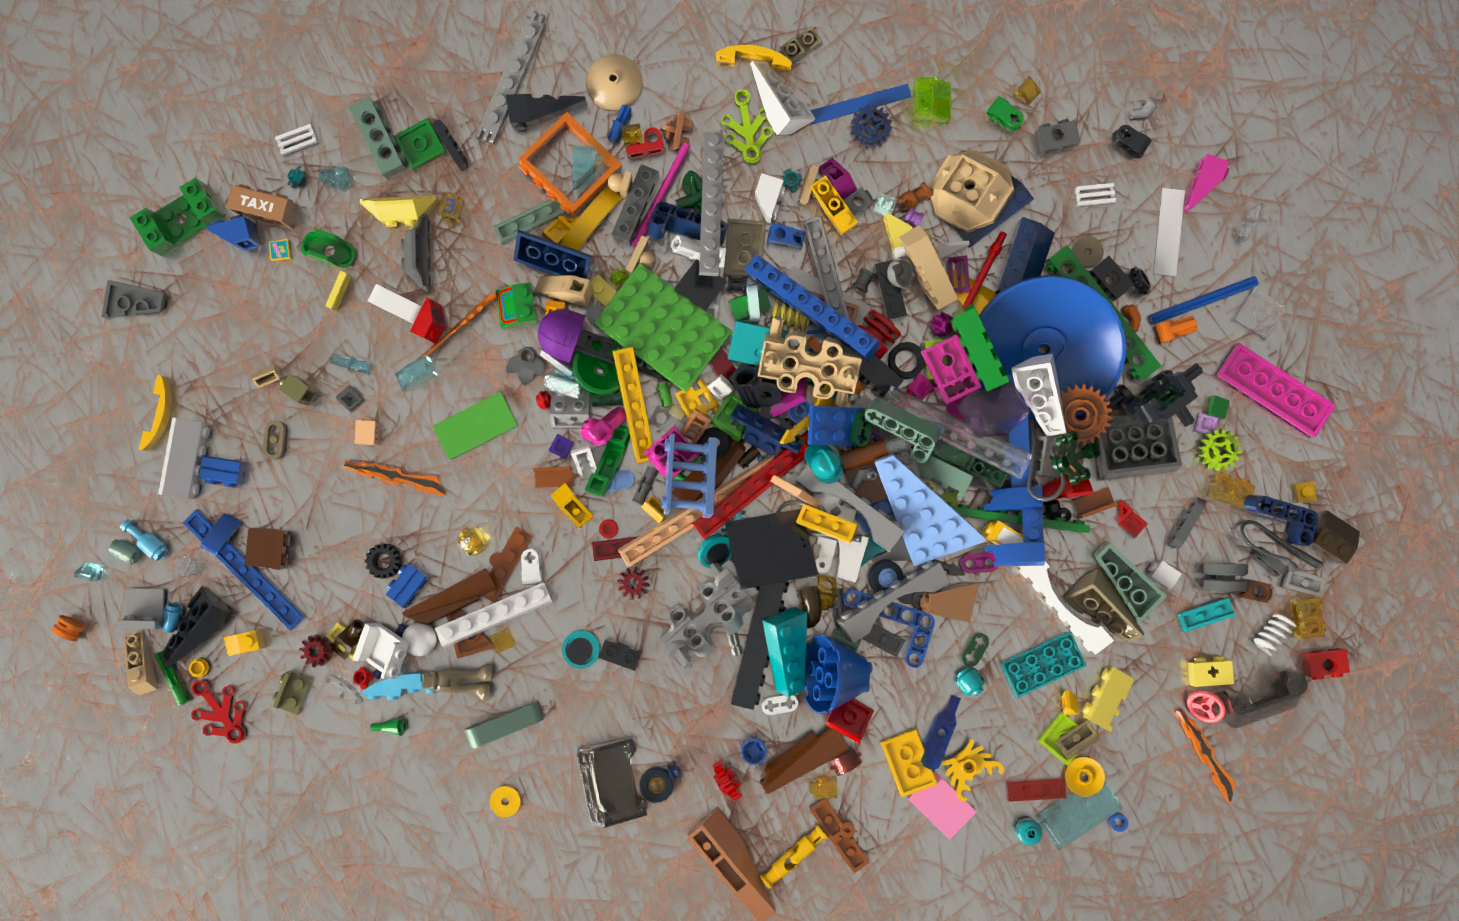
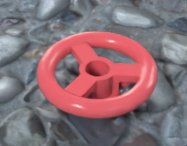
M1196 691L1187 699L1188 710L1200 721L1215 723L1222 720L1226 714V706L1222 699L1209 691ZM1201 697L1200 701H1193L1195 698ZM1216 704H1218L1220 707V713L1218 715L1214 713V708ZM1194 708L1201 709L1202 711L1206 712L1209 715V717L1201 715Z

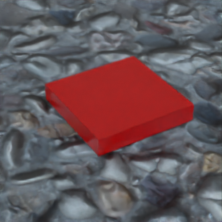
M852 699L830 711L825 725L860 743L874 710Z

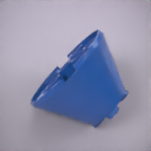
M816 635L813 637L812 643L806 645L805 688L807 696H805V700L813 712L826 714L862 693L869 691L870 673L873 667L871 662H867L863 655L826 635Z

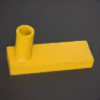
M805 504L796 520L797 524L805 526L809 530L818 531L851 544L858 525Z

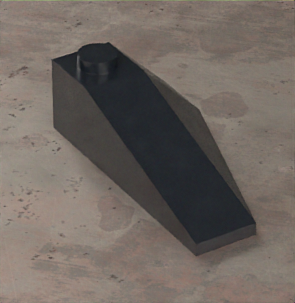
M532 94L506 95L510 124L516 130H525L527 127L535 126L561 116L566 112L569 113L587 106L585 96L562 95L559 96V99H555L550 95H543L540 98H533Z
M203 586L200 587L187 606L190 609L185 619H180L177 634L171 636L161 654L165 667H171L218 631L231 615L227 605Z

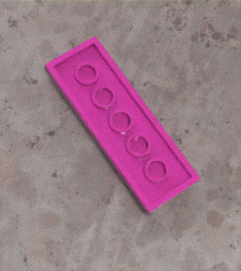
M1236 343L1216 374L1312 438L1317 436L1336 406L1241 343Z

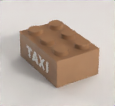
M239 184V187L231 185L226 208L237 215L291 229L294 227L299 208L286 195L276 193V196L269 194V191L263 189L255 191L243 184Z

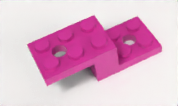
M952 336L921 351L937 385L933 388L940 404H947L946 417L952 424L957 440L976 432L975 430L982 429L981 427L976 428L968 425L962 415L964 409L971 410L972 416L985 415L988 411L977 390L981 388V385L958 336ZM948 355L951 357L952 363L950 366H945L942 363L943 356Z

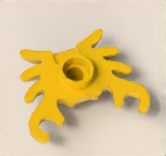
M971 739L967 746L956 756L942 761V765L952 764L948 768L946 776H949L954 771L951 777V785L954 786L956 779L959 780L956 795L961 801L968 800L967 797L961 795V792L963 790L971 791V788L966 785L965 780L971 781L974 775L981 774L982 767H986L990 775L993 773L992 768L994 766L999 768L1000 774L1004 771L1003 765L1000 762L985 761L983 759L991 758L992 755L990 753L978 754V752L984 749L983 746L971 750L974 745V739Z

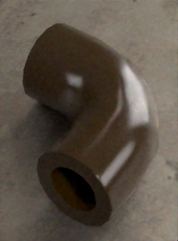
M818 586L799 590L802 610L807 612V629L815 627L821 619L822 603Z

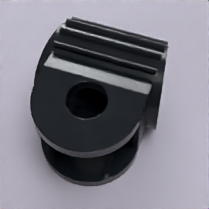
M759 366L745 367L733 377L734 386L743 405L751 409L772 406L779 403L782 399V391L777 386V380L758 376Z

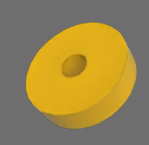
M510 785L499 786L490 796L491 810L500 817L514 815L521 806L519 791ZM507 798L509 800V803L504 804L502 802V799Z

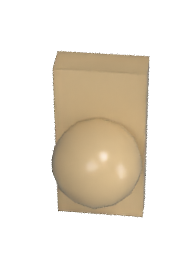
M811 165L807 169L797 204L804 206L808 203L810 195L815 197L810 186L820 180L815 179L819 169L818 166Z
M625 171L624 175L620 173L612 174L608 179L609 188L615 192H620V197L626 199L633 183L632 173Z
M641 236L626 267L628 274L631 275L639 263L647 269L655 264L654 254L646 250L649 238Z

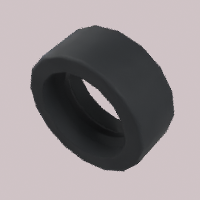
M903 342L896 345L889 353V368L902 379L915 377L922 371L925 364L921 354V347L911 342ZM905 349L913 351L918 359L915 369L908 372L901 371L895 363L898 352Z

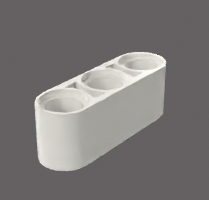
M377 284L368 299V302L414 324L422 306Z

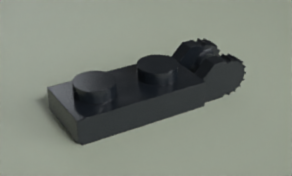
M435 120L433 128L460 170H466L468 168L465 163L468 161L462 150L460 152L457 151L455 146L458 144L452 135L448 137L449 130L442 120Z

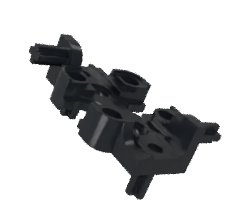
M1195 363L1184 372L1173 374L1172 370H1164L1150 379L1152 383L1150 385L1147 384L1146 388L1137 395H1133L1125 385L1119 384L1115 387L1117 394L1109 399L1110 404L1107 407H1111L1114 411L1122 405L1132 420H1136L1139 416L1144 423H1151L1159 418L1169 419L1176 414L1184 427L1193 424L1195 419L1186 406L1198 397L1195 392L1196 388L1191 381L1201 375L1203 369Z

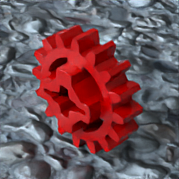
M721 760L713 764L714 772L716 773L713 777L721 792L725 796L729 795L734 802L743 797L739 788L742 786V783L734 769L730 766L727 767Z

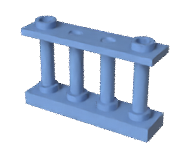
M670 434L668 440L665 439L664 451H667L665 497L662 496L661 508H664V514L666 515L670 512L671 507L700 509V512H703L702 518H711L714 513L717 438L709 437L706 443L700 445L674 442L675 434ZM674 450L702 452L703 455H706L705 462L701 464L673 461ZM673 469L702 471L705 474L704 481L700 483L672 480ZM672 488L701 490L704 496L700 502L671 499Z

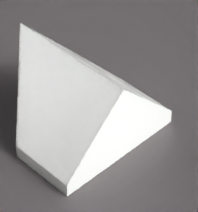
M608 442L599 446L589 445L571 451L581 481L590 478L591 474L595 473Z

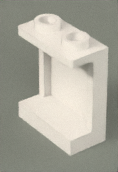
M365 623L353 659L357 662L367 661L382 672L381 678L384 680L397 679L410 643L380 623Z

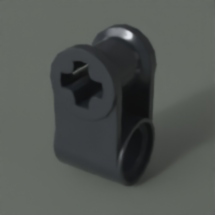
M1129 125L1120 126L1112 134V141L1115 145L1139 159L1142 158L1151 143V139L1147 135L1138 132Z

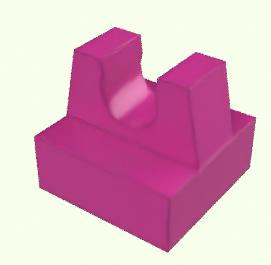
M919 374L915 376L911 384L907 385V388L917 399L922 401L934 386L924 375Z

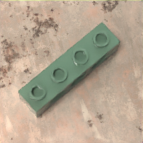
M368 97L349 106L381 174L387 179L405 170L404 163L406 159L403 153H398L395 147L398 143L394 135L390 136L387 130L390 128L385 118L382 119L379 114L382 110L378 102H373ZM370 117H375V121L372 124H367ZM382 133L383 138L380 141H376V136ZM391 150L390 157L384 158V153Z

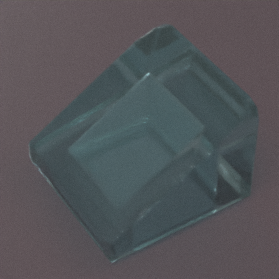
M85 562L74 572L73 576L88 581H98L101 578L103 566Z

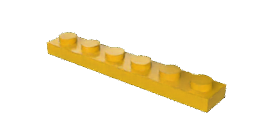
M631 346L613 350L635 461L638 464L649 461L645 451L653 443L634 350Z

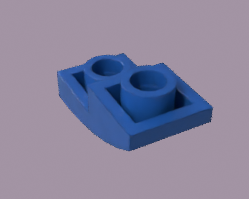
M224 513L203 539L200 547L217 556L226 547L229 538L239 529L241 522Z

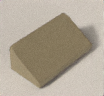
M1086 720L1055 742L1067 760H1070L1097 742L1100 737L1090 722Z

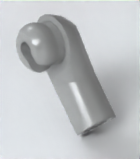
M1152 97L1147 98L1142 108L1131 109V119L1149 117L1157 107L1155 99Z

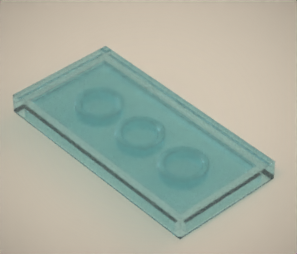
M1104 781L1102 789L1095 795L1083 797L1071 793L1036 817L1056 848L1061 850L1123 807L1106 781Z

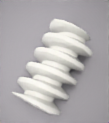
M1274 614V620L1268 621L1269 626L1263 627L1265 632H1259L1260 638L1254 639L1257 647L1272 657L1273 655L1270 651H1278L1275 644L1283 645L1280 638L1288 639L1284 633L1292 634L1289 627H1297L1292 620L1284 615Z

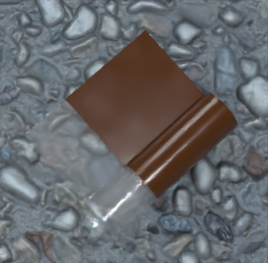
M894 435L868 443L866 446H859L840 452V459L849 485L860 469L873 468L877 472L875 480L863 481L859 489L850 485L856 492L855 495L860 499L864 497L871 504L888 499L874 460L890 454H894L921 479L917 464L911 457V446H914V444Z

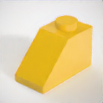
M566 483L551 494L557 506L578 528L593 517V514Z
M263 629L224 637L228 656L266 648Z

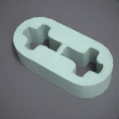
M757 285L747 286L750 322H760Z

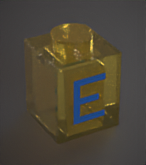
M442 192L437 215L446 223L453 224V221L459 222L465 200L461 196Z

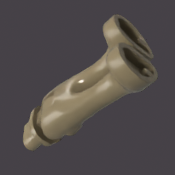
M484 664L474 670L448 669L436 671V674L435 671L423 673L422 689H430V691L435 689V691L442 693H475L481 700L488 701L490 698V685L488 682L459 683L458 681L463 679L490 681L492 675L491 665Z

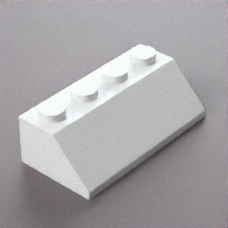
M172 417L158 494L195 499L199 492L198 480L202 456L206 454L205 442L210 434L208 423Z

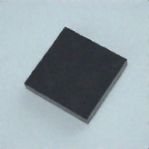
M696 259L674 290L706 311L727 281L720 276L699 275L700 261Z

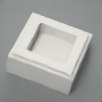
M722 374L707 386L719 400L723 399L735 388Z

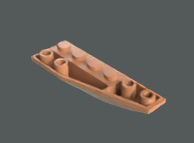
M717 808L688 832L687 838L757 921H766L776 910L742 837Z

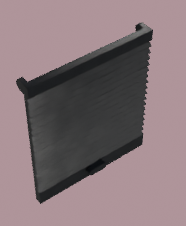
M801 509L734 521L727 520L725 522L741 590L819 575L807 527L796 522Z

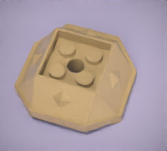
M977 150L949 154L928 186L932 194L931 200L935 215L967 233L993 224L1014 193L1009 167ZM969 185H975L971 190L966 189Z

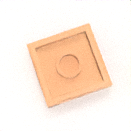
M773 475L772 483L811 506L818 508L819 500L784 479Z

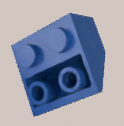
M242 215L233 216L228 221H214L212 225L206 226L208 231L243 251L262 246L256 224Z

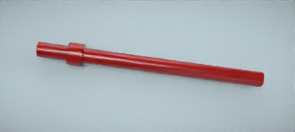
M1001 231L995 243H992L989 249L990 253L962 308L973 303L996 256L1002 250V244L1007 236L1005 232Z

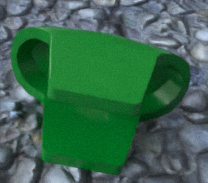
M315 228L314 232L307 233L302 241L301 252L307 257L341 268L349 267L355 259V248L352 244L335 234ZM333 246L335 249L334 254L326 256L324 254L325 247Z

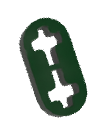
M859 410L855 413L850 433V441L854 446H866L869 443L873 423L868 420L864 422L861 419L862 416L865 417L866 410ZM858 435L863 437L862 441L857 439Z
M981 632L972 635L961 654L962 663L969 667L978 664L989 645L987 635ZM981 636H983L982 640L984 641V644H980L977 647V649H975V646L977 645V641H975V639L981 638ZM973 650H975L973 654V658H975V660L969 661V663H967V658L965 656L967 654L970 655L973 652Z

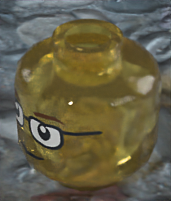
M466 527L458 534L460 538L457 543L468 556H477L486 548V538L477 528L468 529Z

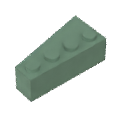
M1107 540L1093 553L1097 562L1139 624L1167 597L1165 593Z

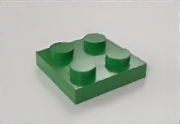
M428 118L394 135L413 171L446 153Z

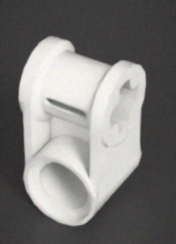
M529 548L521 555L522 584L538 585L543 583L541 554L536 548ZM530 552L533 556L536 557L532 560V562L530 559H527V555H529Z

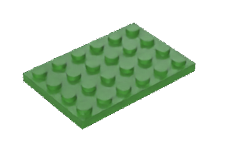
M640 263L593 323L623 347L632 346L635 356L686 393L732 333V330L679 294L672 286Z

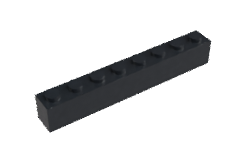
M787 581L763 585L759 588L731 705L754 710L755 705H759L761 694H758L759 686L763 687L766 676L762 674L764 667L768 668L770 657L767 656L768 647L762 620L778 614V611L782 612L784 601L781 599L783 593H787L789 586Z

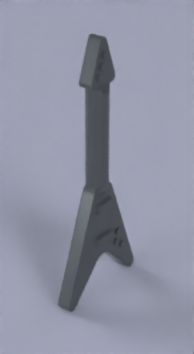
M902 537L890 552L885 551L873 557L875 561H912ZM936 559L931 560L940 563L943 570L947 571L951 576L965 575L954 563L950 565Z

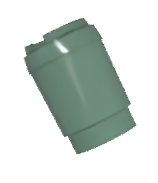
M115 539L109 546L110 554L130 564L137 563L142 555V551L137 546L122 540Z
M835 628L833 631L832 639L857 651L861 639L852 643L846 639L841 628Z

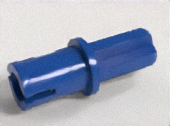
M622 105L616 120L612 121L613 125L607 136V139L610 141L619 142L624 128L627 127L625 123L631 112L629 106Z

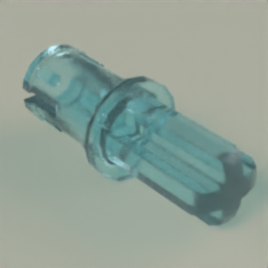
M332 354L330 359L331 364L345 367L348 371L354 370L367 374L370 368V362L357 360L354 356L346 357Z

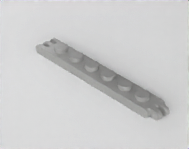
M536 11L533 12L531 17L527 16L478 128L477 138H481L483 132H485L483 140L487 141L489 136L492 135L490 143H495L508 114L506 95L516 94L544 31L546 25L543 23L545 15L540 14L538 20H536L538 16Z

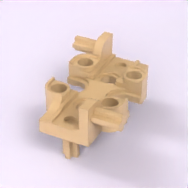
M773 317L770 334L765 333L758 376L777 380L778 388L789 393L796 392L797 383L801 378H811L814 382L813 396L815 398L828 399L837 391L835 405L846 407L849 393H855L862 356L843 352L841 342L832 337L824 339L822 350L819 354L810 355L805 350L807 336L804 335V332L790 331L784 339L781 337L784 319ZM791 339H796L799 341V344L797 346H791L789 344V341ZM835 346L838 348V351L836 353H829L828 348ZM793 358L796 364L794 367H787L785 360ZM827 365H831L835 369L830 375L825 374L823 371ZM785 376H788L792 379V381L790 383H784L781 379ZM822 384H828L830 388L828 390H822L820 386Z

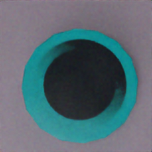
M718 533L709 536L702 542V547L697 552L698 559L703 566L711 568L710 565L712 563H719L720 566L723 565L732 556L728 535Z
M578 630L565 638L562 644V655L568 665L584 669L597 661L600 655V644L594 634L586 630Z

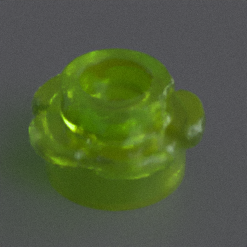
M614 270L610 274L609 280L615 286L623 283L627 279L626 271Z

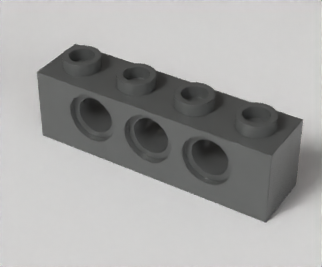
M643 164L640 165L612 231L613 239L631 246V242L637 232L636 229L642 220L660 177L659 171Z

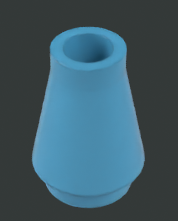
M167 603L166 607L163 608L164 632H175V628L183 613L181 605Z

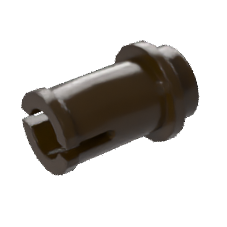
M752 445L737 463L743 469L745 467L748 468V465L760 456L761 453Z

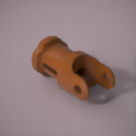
M923 182L914 190H908L897 198V202L903 203L906 201V203L899 207L900 211H907L911 207L918 205V202L926 197L930 198L932 194L927 184Z

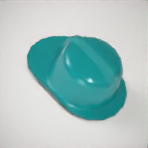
M810 445L807 447L804 457L815 477L826 484L837 482L843 473L841 460L837 453L828 445Z

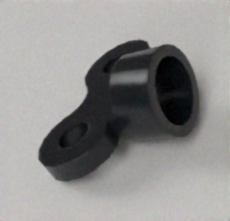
M1050 500L1044 503L1046 512H1043V515L1047 516L1048 520L1060 517L1066 518L1065 522L1071 519V511L1068 508H1061L1059 500ZM1067 513V516L1062 517V514Z

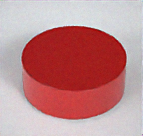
M611 519L604 520L599 526V532L604 538L615 537L619 530L618 524Z

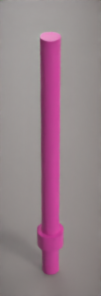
M683 143L642 223H639L636 229L638 231L631 242L633 246L636 247L641 236L647 234L654 208L657 203L662 202L690 148L689 144Z

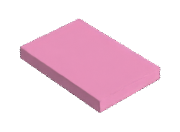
M934 770L933 773L938 784L913 793L908 799L947 838L951 839L973 817L976 810L966 801L959 800L956 791Z

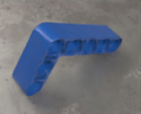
M848 589L843 593L844 603L855 609L860 602L874 597L854 589ZM849 593L856 594L857 599L854 603L847 602V595ZM891 602L890 605L893 606V612L890 615H885L884 611H882L878 616L913 627L904 654V660L910 667L917 668L924 661L934 629L935 619L929 613ZM906 610H909L912 614L911 619L908 621L902 619V614ZM928 616L930 623L928 626L923 627L920 623L921 618ZM917 635L924 636V642L921 645H916L915 643ZM913 653L918 654V661L916 663L909 662V656Z

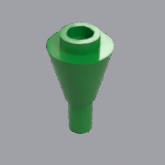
M403 717L370 725L371 732L382 731L402 736L407 730V723Z

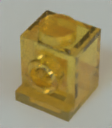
M833 775L830 780H828V777H817V780L809 782V792L813 794L814 799L838 798L836 775Z

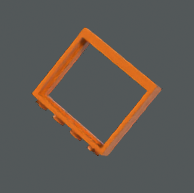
M568 112L518 158L519 168L523 173L533 177V182L539 188L543 187L547 191V196L552 201L557 200L561 204L560 208L567 214L570 213L573 217L608 184V179L612 174L619 173L622 170V164ZM564 127L609 168L574 204L529 162Z

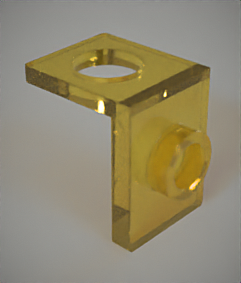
M818 575L817 580L822 610L828 611L838 598L836 578ZM823 581L831 583L832 589L825 588Z

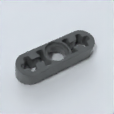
M1197 496L1191 502L1170 538L1169 544L1176 549L1182 547L1206 506L1205 500Z

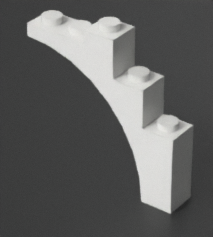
M791 471V474H786L785 481L819 500V505L824 512L831 513L830 511L837 506L841 513L836 517L853 523L857 510L852 509V505L847 503L838 505L840 499L834 496L810 494L796 483L800 473ZM840 478V479H839V480H840L839 483L844 486V483H845V482H841V478ZM856 531L855 534L862 535L861 543L852 541L849 544L837 539L839 563L836 577L856 583L869 539L864 537L865 533Z

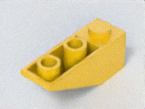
M826 175L810 186L840 237L857 227L859 222Z

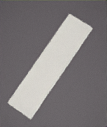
M1162 188L1154 274L1176 276L1185 190Z
M795 266L793 267L788 277L802 287H805V289L823 295L818 278ZM843 292L846 302L860 306L854 324L862 325L863 318L867 315L871 306Z

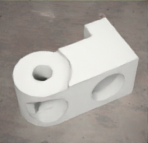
M817 536L816 544H820V550L815 562L819 573L829 571L837 540Z

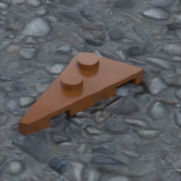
M460 609L447 615V621L451 622L466 614ZM482 632L454 644L457 659L494 649V646Z

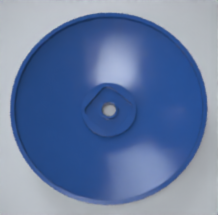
M1056 275L1024 279L998 293L979 314L1007 375L1012 374V367L1032 357L1053 354L1059 389L1067 392L1068 385L1074 389L1075 383L1078 384V387H1082V384L1085 383L1086 388L1093 385V391L1100 388L1099 395L1106 394L1105 401L1120 379L1126 356V340L1121 321L1116 311L1102 294L1081 281ZM1048 344L1050 346L1049 351L1041 353L1039 351L1040 346ZM975 364L971 365L974 372L977 371ZM983 381L979 382L981 388L977 390L984 401L994 411L1008 419L1006 383L987 392ZM1028 407V420L1034 419L1035 427H1041L1035 418V414ZM1078 410L1075 416L1081 419L1086 416V412Z

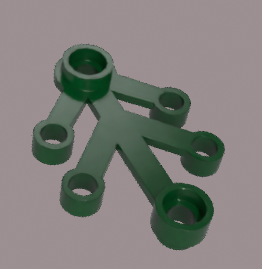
M1075 431L1066 433V436L1056 437V444L1059 450L1058 454L1054 455L1052 461L1053 468L1060 474L1066 473L1072 485L1081 483V480L1084 481L1091 478L1090 470L1081 465L1078 460L1083 458L1092 459L1099 456V448L1096 443L1084 445L1081 451L1075 453L1076 442L1078 441V435ZM1066 446H1068L1067 456L1065 455ZM1070 465H1071L1073 468H1075L1078 472H1074V471L1070 468Z

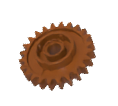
M1075 383L1074 389L1068 385L1067 392L1062 389L1060 390L1067 433L1071 431L1077 433L1078 441L1076 445H1079L1080 441L1087 445V440L1094 443V437L1101 439L1100 432L1107 433L1104 427L1111 426V423L1107 420L1113 419V416L1108 414L1113 411L1111 407H1107L1110 404V400L1104 401L1106 394L1099 395L1100 388L1093 391V385L1086 388L1085 383L1082 384V387H1078V384ZM1078 410H1084L1086 416L1080 419L1075 416V413Z

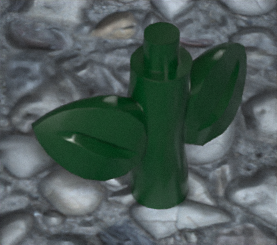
M690 170L685 174L682 181V189L687 196L676 199L675 202L679 207L686 209L694 208L695 212L701 213L702 179L696 172Z

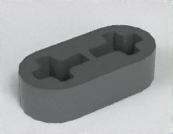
M1261 546L1258 547V548H1260V549H1262V550H1264V551L1269 552L1268 550H1266L1265 548H1263V547H1261ZM1257 551L1253 553L1260 562L1278 576L1283 577L1287 572V566L1280 560L1263 555Z

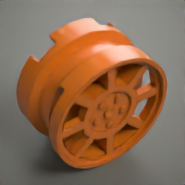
M59 615L58 623L53 626L52 632L66 640L76 642L80 637L79 633L85 629V625L72 617Z

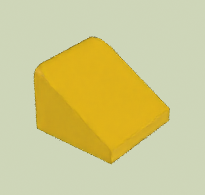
M1066 690L1062 695L1063 714L1077 715V698L1071 691Z

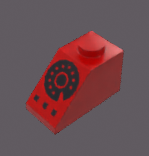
M426 298L410 332L437 345L445 329L443 309L441 304Z

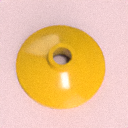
M1080 757L1068 765L1065 772V780L1073 793L1089 797L1102 789L1105 774L1097 761L1088 757ZM1082 774H1086L1088 776L1087 781L1081 780Z

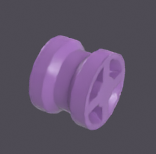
M911 207L903 222L915 228L920 224L925 214L922 212L918 213L915 208Z

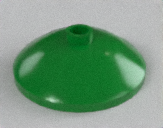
M599 342L591 344L594 350L602 349V345ZM612 348V349L610 350V354H611L613 357H614V355H613V350H617L616 348ZM578 351L576 352L573 360V372L582 387L596 394H610L620 389L615 364ZM597 369H601L603 373H598Z

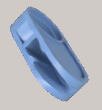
M628 470L618 471L607 492L630 488L635 482L634 474Z

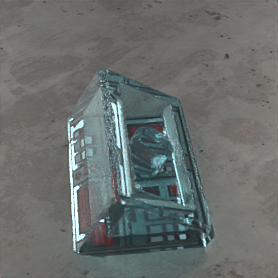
M556 369L545 375V389L574 398H579L584 390V387L580 385L575 375L569 377Z

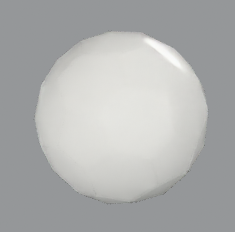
M421 622L409 625L402 635V639L410 643L407 653L413 656H425L431 653L437 643V635L432 626Z

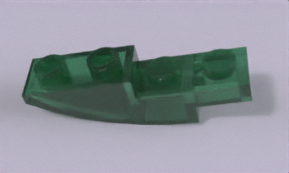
M942 435L939 436L931 452L966 469V472L999 487H1002L1010 472V469L985 454Z

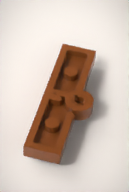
M515 527L502 552L493 553L490 556L489 562L493 566L490 575L497 590L482 594L481 596L494 603L497 602L533 535L519 527Z
M825 797L809 808L853 873H856L870 863L852 837L855 834L854 825L849 821L842 822Z

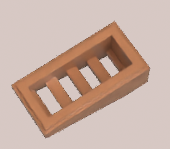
M694 408L680 433L692 440L690 444H696L712 419L710 416ZM695 417L703 421V424L696 422L694 420ZM691 423L699 427V430L692 428L690 426ZM687 429L695 433V437L686 432Z

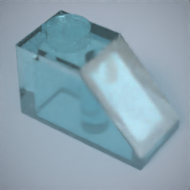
M573 146V190H577L596 172V165H600V153H596V147Z
M427 356L409 363L395 373L402 391H406L438 376L431 359Z

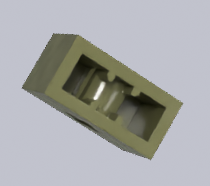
M292 374L285 376L281 380V387L278 389L297 403L309 406L319 391L302 378Z

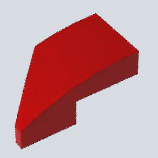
M1120 499L1118 502L1120 527L1135 539L1148 523Z

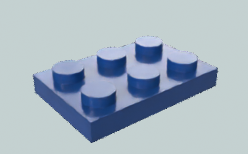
M809 405L808 445L854 446L850 441L853 419L857 411L865 410V408ZM858 435L857 439L862 441L863 437Z

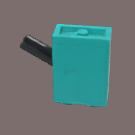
M736 319L728 359L743 363L729 377L732 383L734 381L733 377L741 369L750 366L755 367L756 365L760 366L765 333L770 334L771 327ZM782 330L781 337L785 339L789 331Z

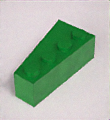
M972 303L953 312V319L950 320L954 330H959L961 334L959 340L962 347H967L969 351L967 357L971 365L975 364L977 368L975 374L979 382L983 381L987 392L1008 383L1009 379L974 304Z

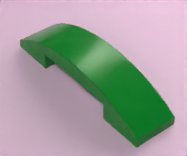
M619 425L614 430L613 437L607 441V446L595 473H592L585 487L586 492L603 497L611 486L630 439L629 427Z

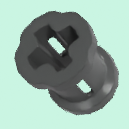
M861 268L860 274L852 286L861 292L867 293V288L876 275L869 270Z

